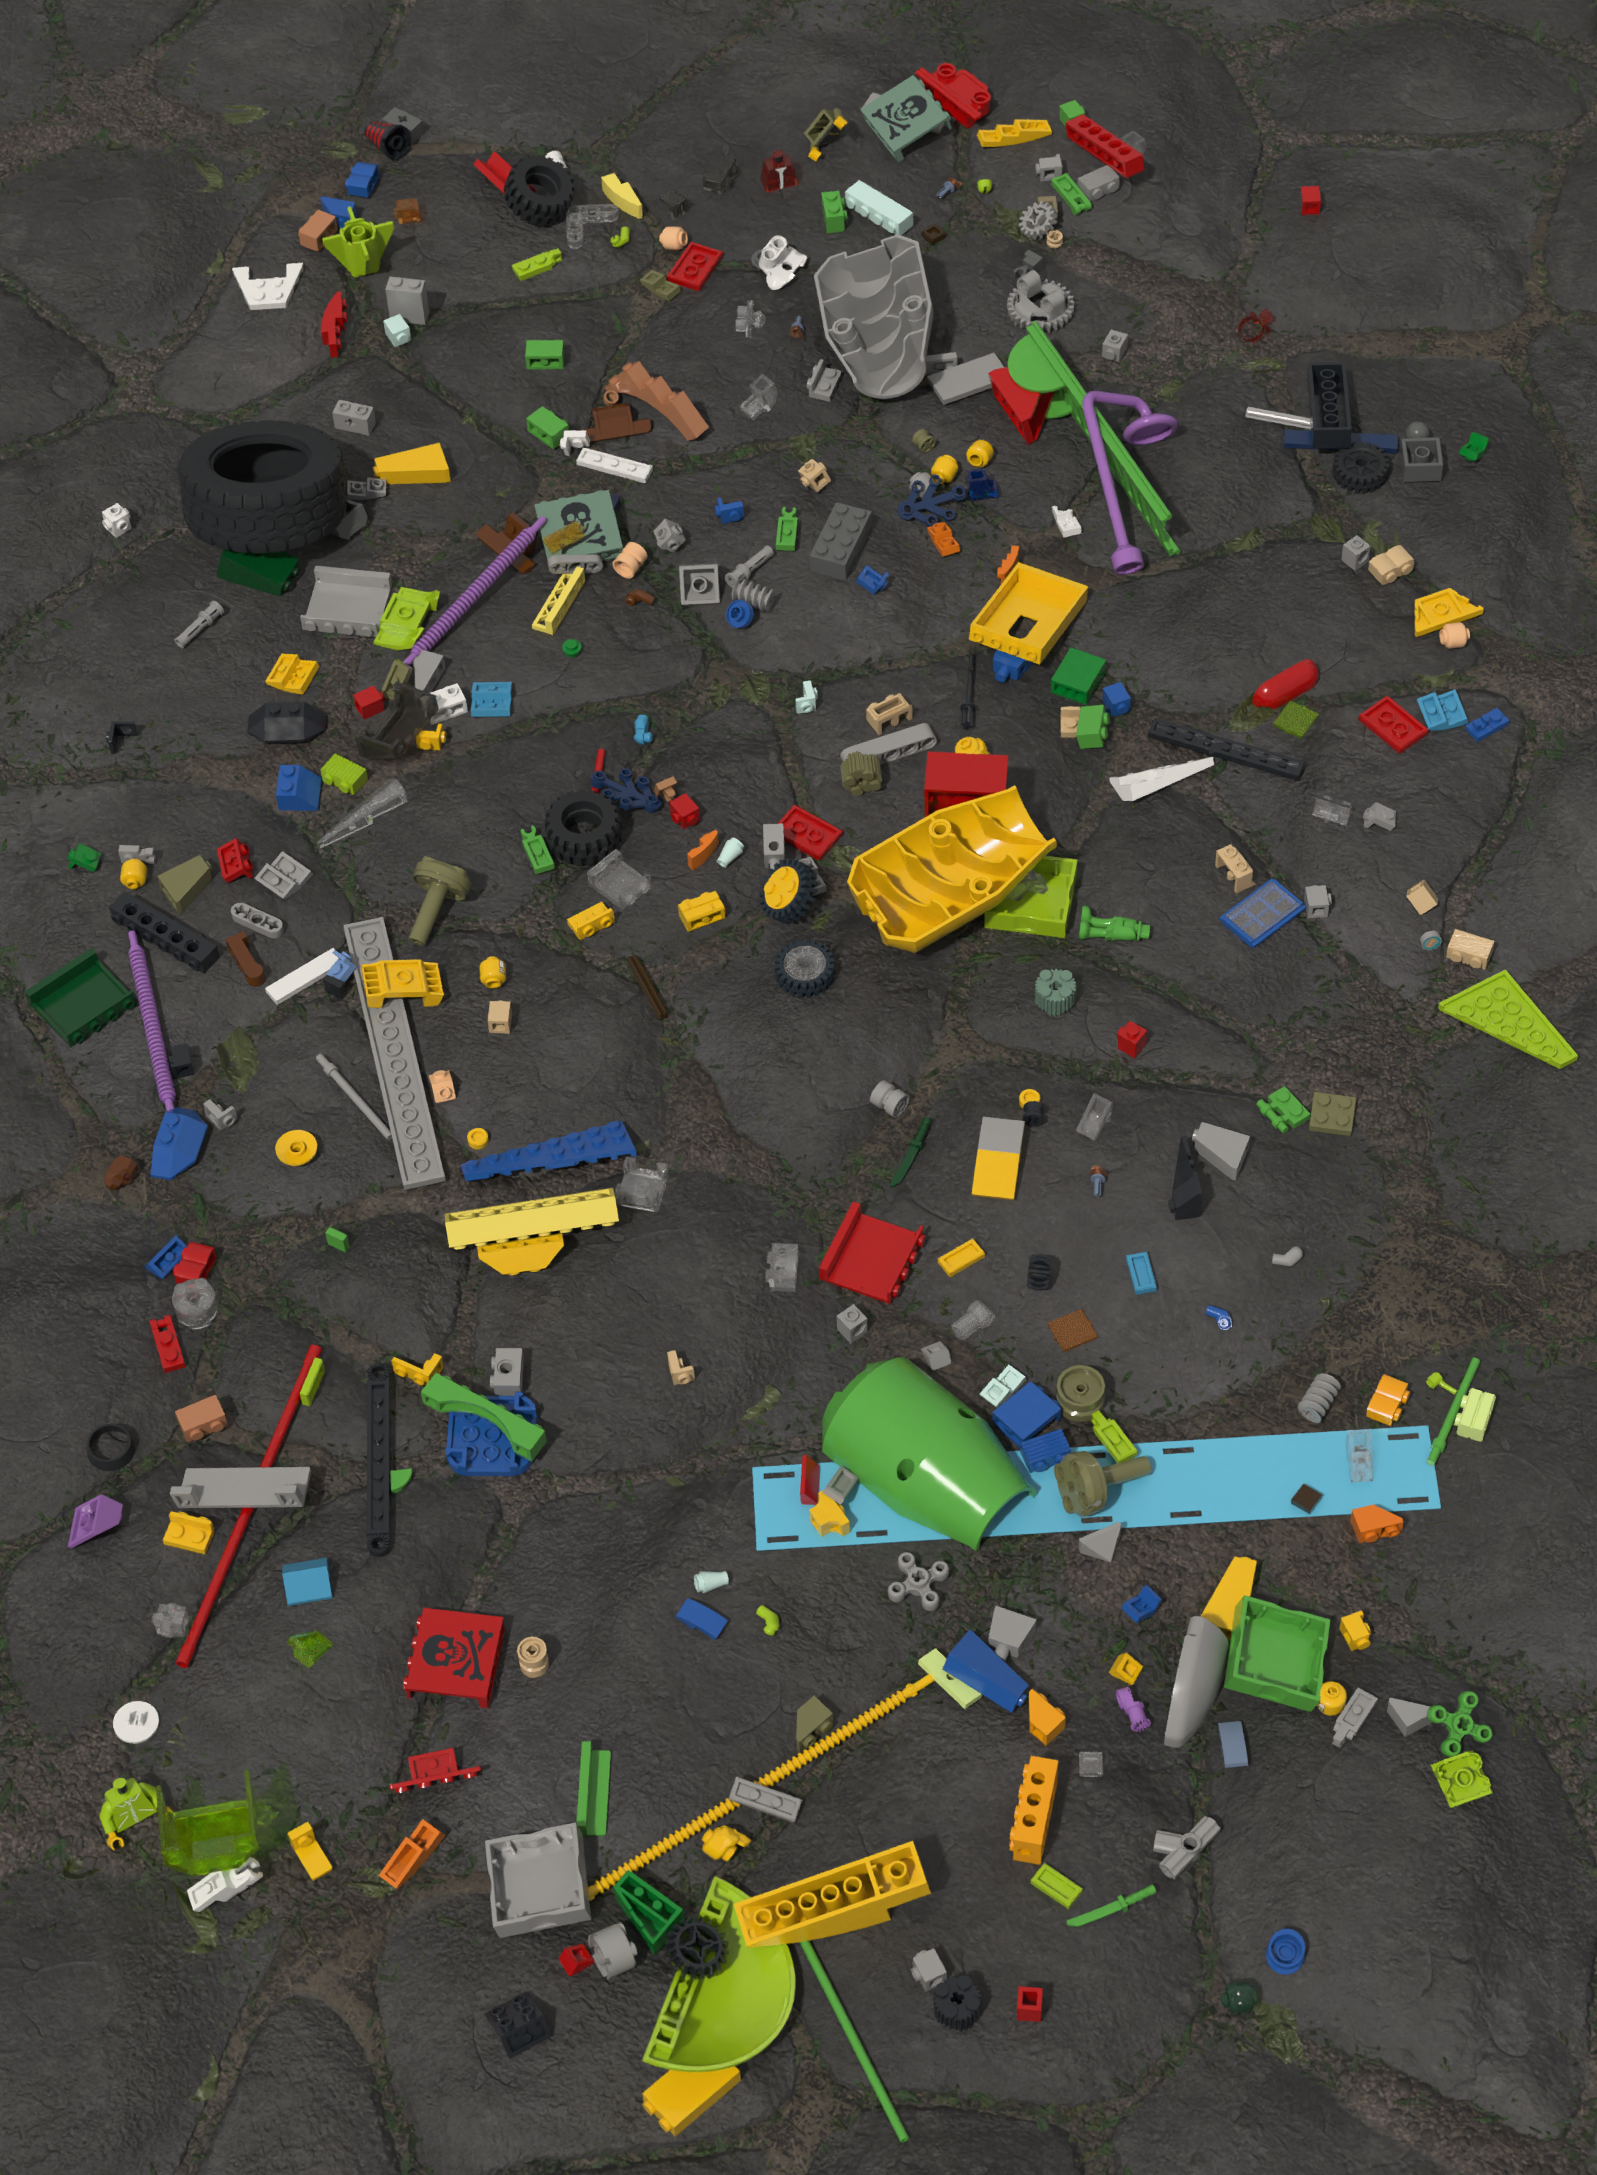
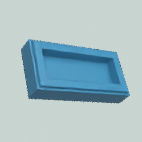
M1147 1252L1126 1255V1262L1135 1295L1156 1292L1157 1286Z

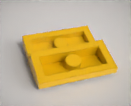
M281 654L265 682L283 691L304 694L320 666L317 661L300 660L296 654Z

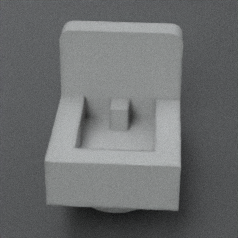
M1376 802L1370 808H1367L1363 814L1364 827L1368 829L1375 823L1391 831L1395 827L1396 811Z

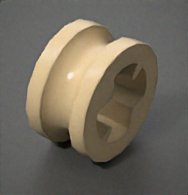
M1057 230L1050 231L1047 235V245L1051 248L1060 247L1063 244V234Z

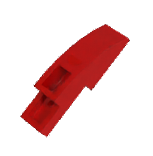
M341 291L337 292L328 303L321 323L323 345H329L331 358L338 357V349H341V340L337 336H341L340 331L344 330V323H347V312H344V310H347L346 299H342Z

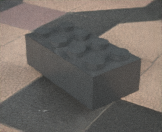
M836 502L809 556L810 571L846 581L872 528V511Z

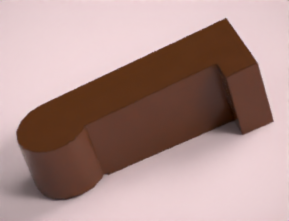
M242 931L226 938L228 951L248 984L253 987L262 985L265 982L263 967L255 962L247 949L250 946L246 933Z

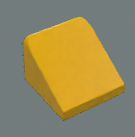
M1124 1653L1117 1657L1109 1674L1133 1685L1144 1666L1128 1653Z

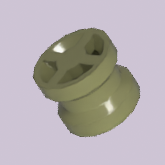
M921 429L914 434L912 443L918 446L922 453H927L935 446L936 440L933 436H929L926 429Z

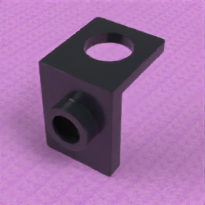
M111 721L110 731L106 733V741L109 744L111 754H115L118 736H137L138 733L134 721ZM128 726L132 730L124 731L121 729V727Z

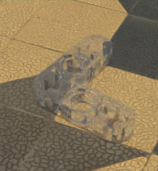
M614 204L569 207L566 212L568 246L572 249H577L583 245V223L612 222L617 220L619 217L618 207ZM590 212L597 213L596 215H589ZM575 225L579 226V228L572 229L571 227Z

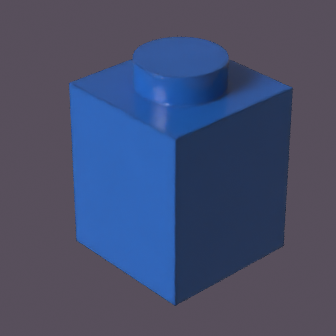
M1121 682L1103 688L1102 701L1112 717L1130 711L1131 698Z

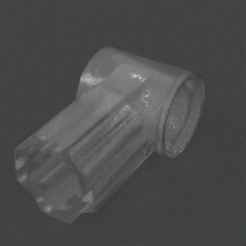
M976 1300L970 1305L967 1313L951 1325V1330L959 1340L964 1341L980 1327H988L993 1322L995 1313L982 1301Z

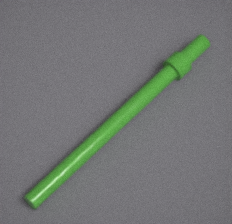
M1472 1358L1438 1437L1432 1442V1450L1427 1459V1464L1431 1466L1435 1465L1439 1454L1443 1453L1445 1449V1441L1460 1409L1462 1398L1466 1395L1480 1364L1478 1358Z

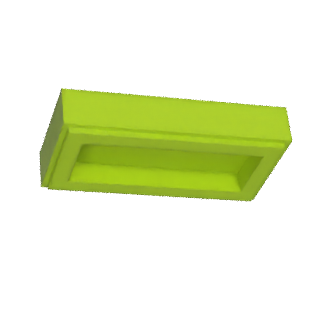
M314 1358L300 1391L302 1405L310 1406L325 1373L322 1359Z
M1046 1863L1042 1865L1031 1879L1033 1886L1068 1910L1083 1893L1081 1887Z

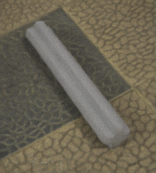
M1248 407L1246 410L1247 418L1311 430L1310 418L1254 407Z

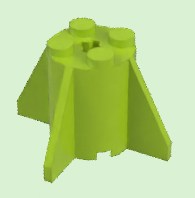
M351 206L347 207L350 220L344 223L345 227L340 229V234L322 238L323 245L351 272L352 276L359 277L379 271L380 259L394 230L393 221L374 225L371 221H369L370 223L365 222L363 218L355 219Z

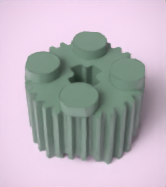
M1045 969L1040 972L1035 982V1004L1039 1008L1042 1007L1041 1010H1045L1049 1016H1060L1065 1010L1068 1011V1008L1071 1009L1075 1005L1076 982L1069 970L1062 971L1060 969L1058 971L1055 969L1053 971L1051 969L1050 971Z

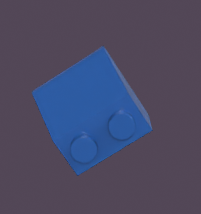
M280 765L276 790L279 811H318L322 778L301 765Z

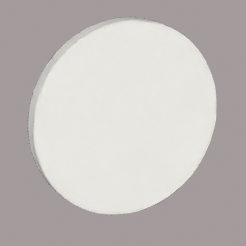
M133 1701L125 1704L117 1711L113 1720L116 1735L122 1741L131 1744L147 1741L156 1733L159 1726V1716L156 1709L143 1701Z

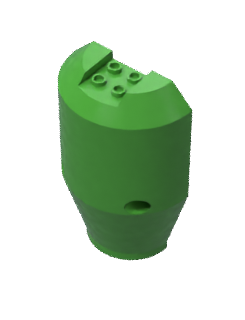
M899 1357L867 1364V1368L858 1374L842 1392L834 1394L823 1415L822 1452L837 1465L846 1468L858 1476L859 1483L898 1515L966 1544L975 1551L979 1549L981 1538L989 1523L1009 1500L1024 1491H1027L1033 1498L1037 1495L1035 1488L1028 1484L988 1423L907 1358Z

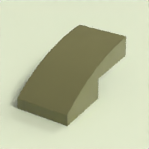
M653 270L640 279L641 284L648 290L667 301H670L681 292L679 285L666 281L664 274Z

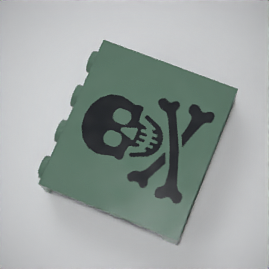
M914 75L860 109L866 123L898 163L904 159L901 152L903 148L940 124L944 123L945 126L952 129L949 122L951 118L947 111H942L943 108L939 101L933 100L934 97L930 90L926 91L922 80H917Z
M598 490L594 493L579 494L574 497H563L554 501H543L539 504H534L536 517L539 519L541 516H544L547 519V522L540 528L547 561L554 555L588 554L599 555L602 561L616 559L622 553L623 546L609 490ZM573 563L571 566L578 565L579 563Z

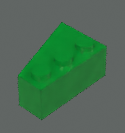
M627 1870L613 1887L615 1899L655 1956L665 1945V1942L669 1940L667 1935L669 1932H673V1926L676 1924L680 1926V1921L684 1919L683 1909L634 1873Z

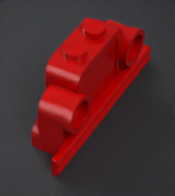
M943 63L932 74L923 67L915 72V75L922 79L925 90H930L933 100H938L943 110L947 111L949 115L967 129L973 127L977 120L989 113L991 101L989 89L986 84L979 81L968 71L959 70L956 72V67L953 64Z

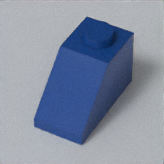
M321 197L323 212L336 216L338 228L345 227L344 223L350 220L347 207L351 206L355 219L357 218L356 202Z

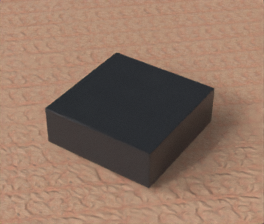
M326 975L323 979L325 991L343 1000L346 996L344 982Z

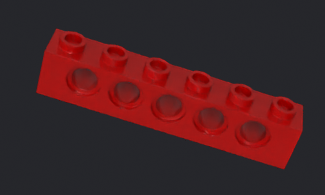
M1084 114L1065 122L1067 138L1125 178L1144 170V157L1140 152Z

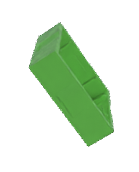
M1244 1595L1235 1606L1224 1688L1311 1712L1320 1702L1321 1698L1320 1690L1324 1674L1323 1658L1327 1649L1330 1619L1302 1611L1288 1610L1274 1603Z

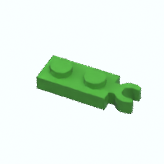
M786 507L782 508V517L778 519L776 550L795 551L798 527L795 507H793V511L790 513L786 512Z
M531 826V833H525L524 829H521L523 847L535 874L555 869L542 836H537L536 828Z

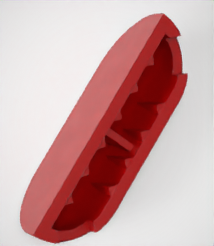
M1311 659L1303 660L1270 678L1257 689L1253 696L1252 704L1258 708L1263 706L1276 709L1315 687L1319 677L1315 662Z

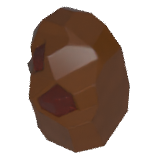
M123 1155L114 1159L105 1175V1186L110 1190H115L129 1184L139 1170L137 1163Z

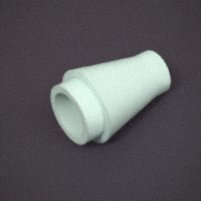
M733 837L727 840L719 858L716 860L717 863L726 868L728 864L743 853L744 845Z
M700 1571L699 1574L694 1575L696 1591L703 1594L729 1583L726 1571Z

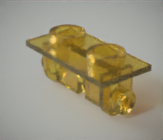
M573 521L562 529L547 535L542 541L551 554L583 538L584 534L580 530V523Z

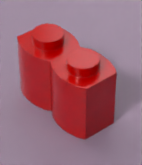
M190 1242L182 1251L181 1261L174 1267L173 1276H175L176 1283L200 1290L217 1257L215 1248Z

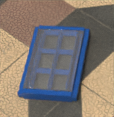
M1271 878L1219 917V920L1248 946L1254 949L1303 912L1306 906L1278 881Z

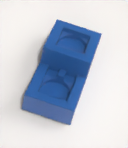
M688 1598L675 1616L691 1629L697 1628L713 1640L718 1637L728 1621L715 1611Z

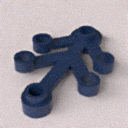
M932 475L922 501L914 504L918 493L924 487L921 481H914L908 500L899 504L897 513L904 520L914 518L925 523L928 527L933 526L938 521L935 515L926 516L918 512L925 509L950 522L955 517V512L952 509L944 510L936 505L949 500L955 502L963 501L966 496V489L963 486L957 485L950 492L932 498L936 487L941 482V478L938 475ZM932 479H937L938 483H933ZM914 485H920L921 489H916ZM956 490H961L962 495H958ZM908 507L910 512H905L904 508ZM946 513H950L952 517L948 518ZM928 519H933L935 523H929Z
M627 768L621 769L619 778L625 786L607 779L602 771H595L591 775L590 784L592 787L601 789L607 786L618 791L614 793L610 789H605L602 794L606 795L607 799L620 800L619 807L622 810L643 807L645 811L654 813L661 807V800L657 796L652 795L648 787L649 779L645 776H640L637 780V787L643 793L640 794L631 780L632 772Z

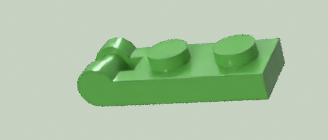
M1067 173L1051 179V185L1068 204L1074 215L1092 208L1089 199Z

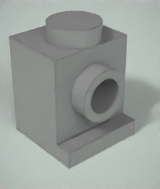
M1056 154V157L1039 158V163L1035 164L1036 175L1039 174L1040 182L1051 181V179L1062 175L1060 154Z

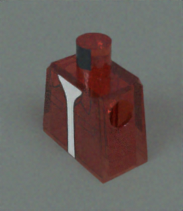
M775 150L772 153L773 157L763 160L760 181L766 193L798 185L794 167L788 154H783L781 150Z

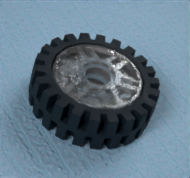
M799 939L795 940L794 945L792 942L787 943V947L783 946L781 952L779 951L777 958H775V976L780 988L783 987V991L786 993L790 991L792 996L798 993L800 998H803V994H806V998H810L811 993L817 996L819 995V990L822 993L825 992L826 987L829 988L831 982L834 981L835 960L833 953L829 951L827 946L824 947L823 943L819 942L816 944V940L813 939L810 943H808V939H803V943H800Z

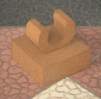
M674 776L656 783L654 792L657 797L664 795L667 802L675 799L674 796L676 794L674 790L677 782Z

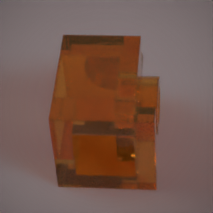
M417 198L395 201L396 208L393 209L395 220L398 219L399 224L417 221V224L421 223Z

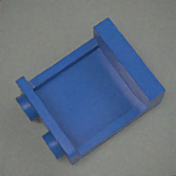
M1030 1381L993 1411L992 1423L1020 1448V1442L1033 1437L1053 1419L1057 1422L1061 1419V1406L1056 1400H1051L1040 1386H1036Z

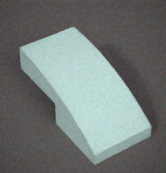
M1008 1365L997 1379L993 1378L980 1393V1396L997 1408L1026 1381V1377Z

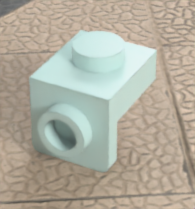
M804 681V697L796 698L797 714L816 711L815 699H818L817 690L812 688L811 681Z

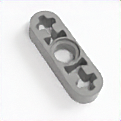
M596 554L554 555L547 561L549 571L553 574H572L576 567L584 568V573H597L603 568L601 557ZM573 563H579L578 565L571 566Z
M236 903L231 908L232 919L247 928L270 938H278L284 932L282 921L245 903ZM255 918L263 919L260 923L257 924L252 922V920Z

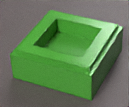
M329 1227L325 1232L328 1245L346 1252L350 1247L347 1235Z

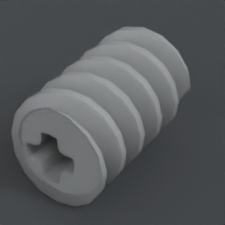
M744 579L742 583L739 580L735 583L732 590L733 601L744 600L750 603L753 608H759L760 611L766 610L768 612L774 602V589H771L768 593V587H764L761 591V585L757 584L754 588V582H750L747 586V579Z
M1318 1374L1311 1383L1310 1388L1307 1389L1306 1394L1302 1397V1401L1298 1404V1410L1301 1415L1310 1422L1320 1423L1321 1417L1326 1414L1325 1410H1328L1330 1408L1329 1404L1333 1403V1397L1338 1395L1337 1390L1341 1389L1340 1383L1328 1374Z

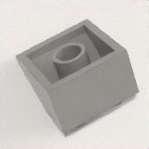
M718 563L679 565L681 605L720 603Z

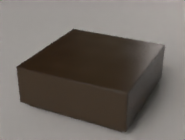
M934 223L922 230L921 236L933 246L946 238V232Z
M1303 1484L1291 1499V1504L1310 1514L1322 1499V1494Z

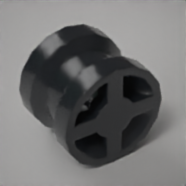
M1037 1101L1025 1103L1023 1108L1025 1112L1023 1121H1025V1124L1032 1127L1042 1125L1044 1122L1042 1115L1044 1113V1105Z

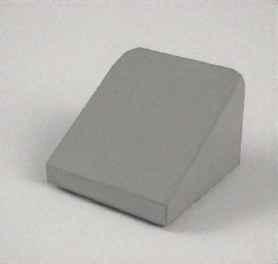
M941 1341L921 1349L932 1370L951 1364L949 1350Z

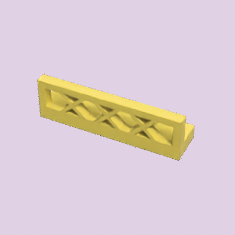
M576 567L573 574H562L533 622L532 629L554 635L585 583L584 568ZM566 579H569V581L567 582V584H566V586H565V584H564L565 580H566ZM545 620V626L541 625L540 622Z

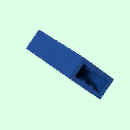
M971 1630L964 1635L949 1653L942 1670L1011 1713L1017 1706L1021 1708L1028 1697L1025 1693L1029 1685Z

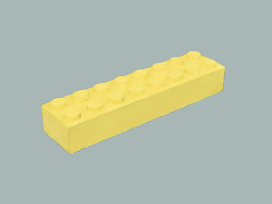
M613 1188L445 1214L449 1247H454V1249L466 1248L468 1244L483 1246L488 1244V1241L494 1240L497 1243L507 1242L509 1238L513 1237L527 1239L533 1234L547 1236L552 1231L558 1230L560 1233L571 1232L572 1228L581 1227L583 1230L591 1229L593 1225L597 1224L611 1226L615 1224L614 1222L619 1221Z

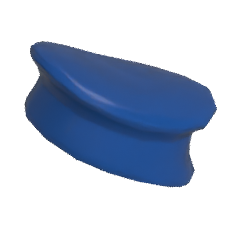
M1282 1929L1271 1937L1266 1950V1959L1272 1970L1278 1974L1288 1975L1298 1971L1303 1965L1305 1941L1297 1931Z

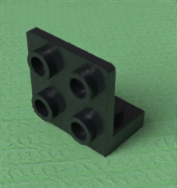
M527 1992L516 1995L513 1999L502 2005L495 2006L492 2010L485 2013L486 2019L498 2034L509 2059L552 2037L543 2013Z

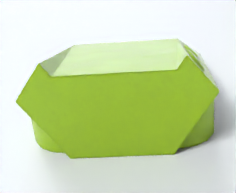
M1473 1750L1431 1765L1450 1808L1493 1793L1489 1778L1485 1776L1481 1768V1757L1474 1753Z

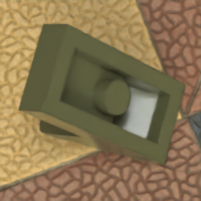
M394 659L381 690L385 698L393 703H397L413 688V685L408 683L413 670L412 667L400 660Z

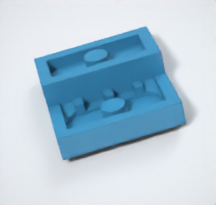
M473 682L471 717L510 716L512 682Z
M1456 689L1439 696L1434 692L1417 699L1429 731L1450 729L1469 723Z

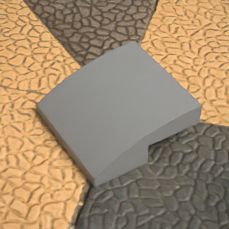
M282 851L271 865L267 863L254 879L285 900L298 891L312 877L313 873Z

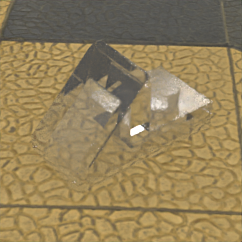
M1094 1093L1076 1131L1093 1140H1097L1105 1121L1110 1122L1113 1102Z

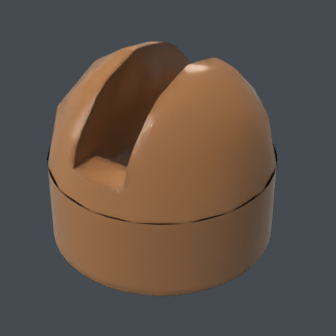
M613 390L606 391L603 397V401L607 406L616 405L619 399L618 394Z

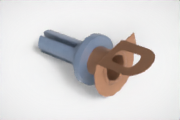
M951 177L948 178V181L944 183V188L937 193V197L942 198L946 193L954 192L955 188L960 189L962 182L956 181Z
M800 316L796 317L795 323L791 325L789 330L790 335L794 338L804 337V327L801 324L802 318Z
M1094 1165L1090 1171V1175H1092L1091 1182L1094 1183V1196L1100 1197L1102 1183L1105 1182V1177L1108 1174L1100 1166Z

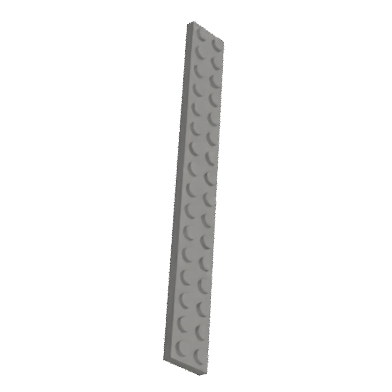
M379 917L343 925L349 953L353 958L351 962L356 966L354 975L404 1190L444 1182L445 1175L402 997L384 998L382 1008L367 1006L361 965L377 963L380 960H393L384 919Z

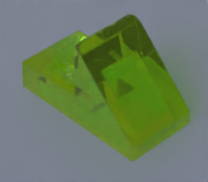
M318 1630L291 1636L287 1642L293 1648L294 1657L306 1667L312 1666L333 1645Z

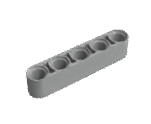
M922 723L848 747L841 752L840 757L842 761H845L849 753L852 754V752L855 753L856 751L861 752L863 755L876 754L881 765L928 750L936 745L937 739L929 724Z

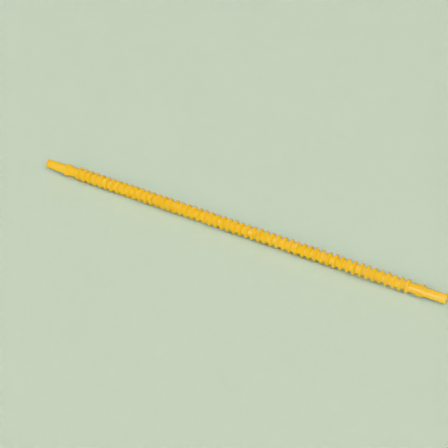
M928 1674L914 1684L909 1683L903 1691L898 1690L897 1695L892 1694L891 1698L887 1697L886 1702L881 1701L880 1705L876 1704L874 1709L869 1708V1712L865 1711L863 1716L858 1715V1719L853 1718L852 1723L849 1721L847 1726L842 1725L841 1730L837 1728L836 1733L831 1732L830 1737L826 1735L825 1740L820 1739L819 1744L815 1742L814 1747L809 1746V1750L804 1749L803 1754L798 1753V1757L793 1756L792 1761L787 1760V1764L782 1763L781 1768L776 1767V1771L771 1770L770 1775L765 1774V1778L760 1777L758 1782L753 1781V1783L767 1788L768 1785L773 1786V1782L778 1783L780 1778L785 1779V1775L790 1776L791 1771L796 1772V1768L801 1769L802 1764L807 1765V1761L812 1762V1758H818V1754L823 1755L824 1750L828 1752L829 1747L834 1748L835 1743L839 1745L840 1740L845 1741L846 1736L850 1738L851 1733L856 1734V1730L861 1731L862 1726L867 1727V1723L872 1724L873 1719L878 1720V1716L883 1717L884 1712L889 1713V1709L894 1710L895 1705L899 1707L900 1702L905 1703L907 1698L915 1697L918 1695V1691L935 1680ZM726 1798L725 1803L720 1802L719 1807L715 1805L714 1810L709 1809L708 1814L704 1812L703 1817L698 1816L696 1821L693 1819L692 1824L686 1823L685 1828L680 1827V1831L675 1830V1834H669L668 1839L664 1837V1841H658L657 1846L653 1844L652 1849H646V1853L642 1851L641 1856H635V1860L629 1859L628 1864L624 1862V1866H618L617 1871L613 1869L612 1874L607 1873L606 1878L601 1877V1881L596 1880L593 1886L588 1887L589 1901L593 1900L599 1892L604 1893L605 1888L609 1890L610 1885L614 1886L615 1882L619 1881L627 1870L631 1872L635 1870L637 1872L638 1867L644 1868L645 1863L650 1864V1860L655 1861L656 1856L661 1857L662 1852L666 1854L667 1849L672 1850L673 1845L677 1847L678 1842L683 1843L684 1838L688 1840L689 1835H695V1831L701 1832L700 1828L706 1829L707 1824L712 1825L713 1820L717 1822L718 1817L723 1818L724 1813L728 1815L729 1810L734 1811V1807L739 1808L740 1804Z

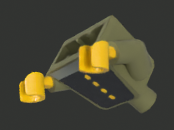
M835 108L833 111L823 109L804 132L810 140L811 152L808 157L815 162L821 155V152L818 151L819 145L832 143L844 131L848 123L839 108Z

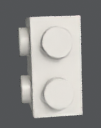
M458 683L421 696L423 710L431 725L468 712L466 699Z

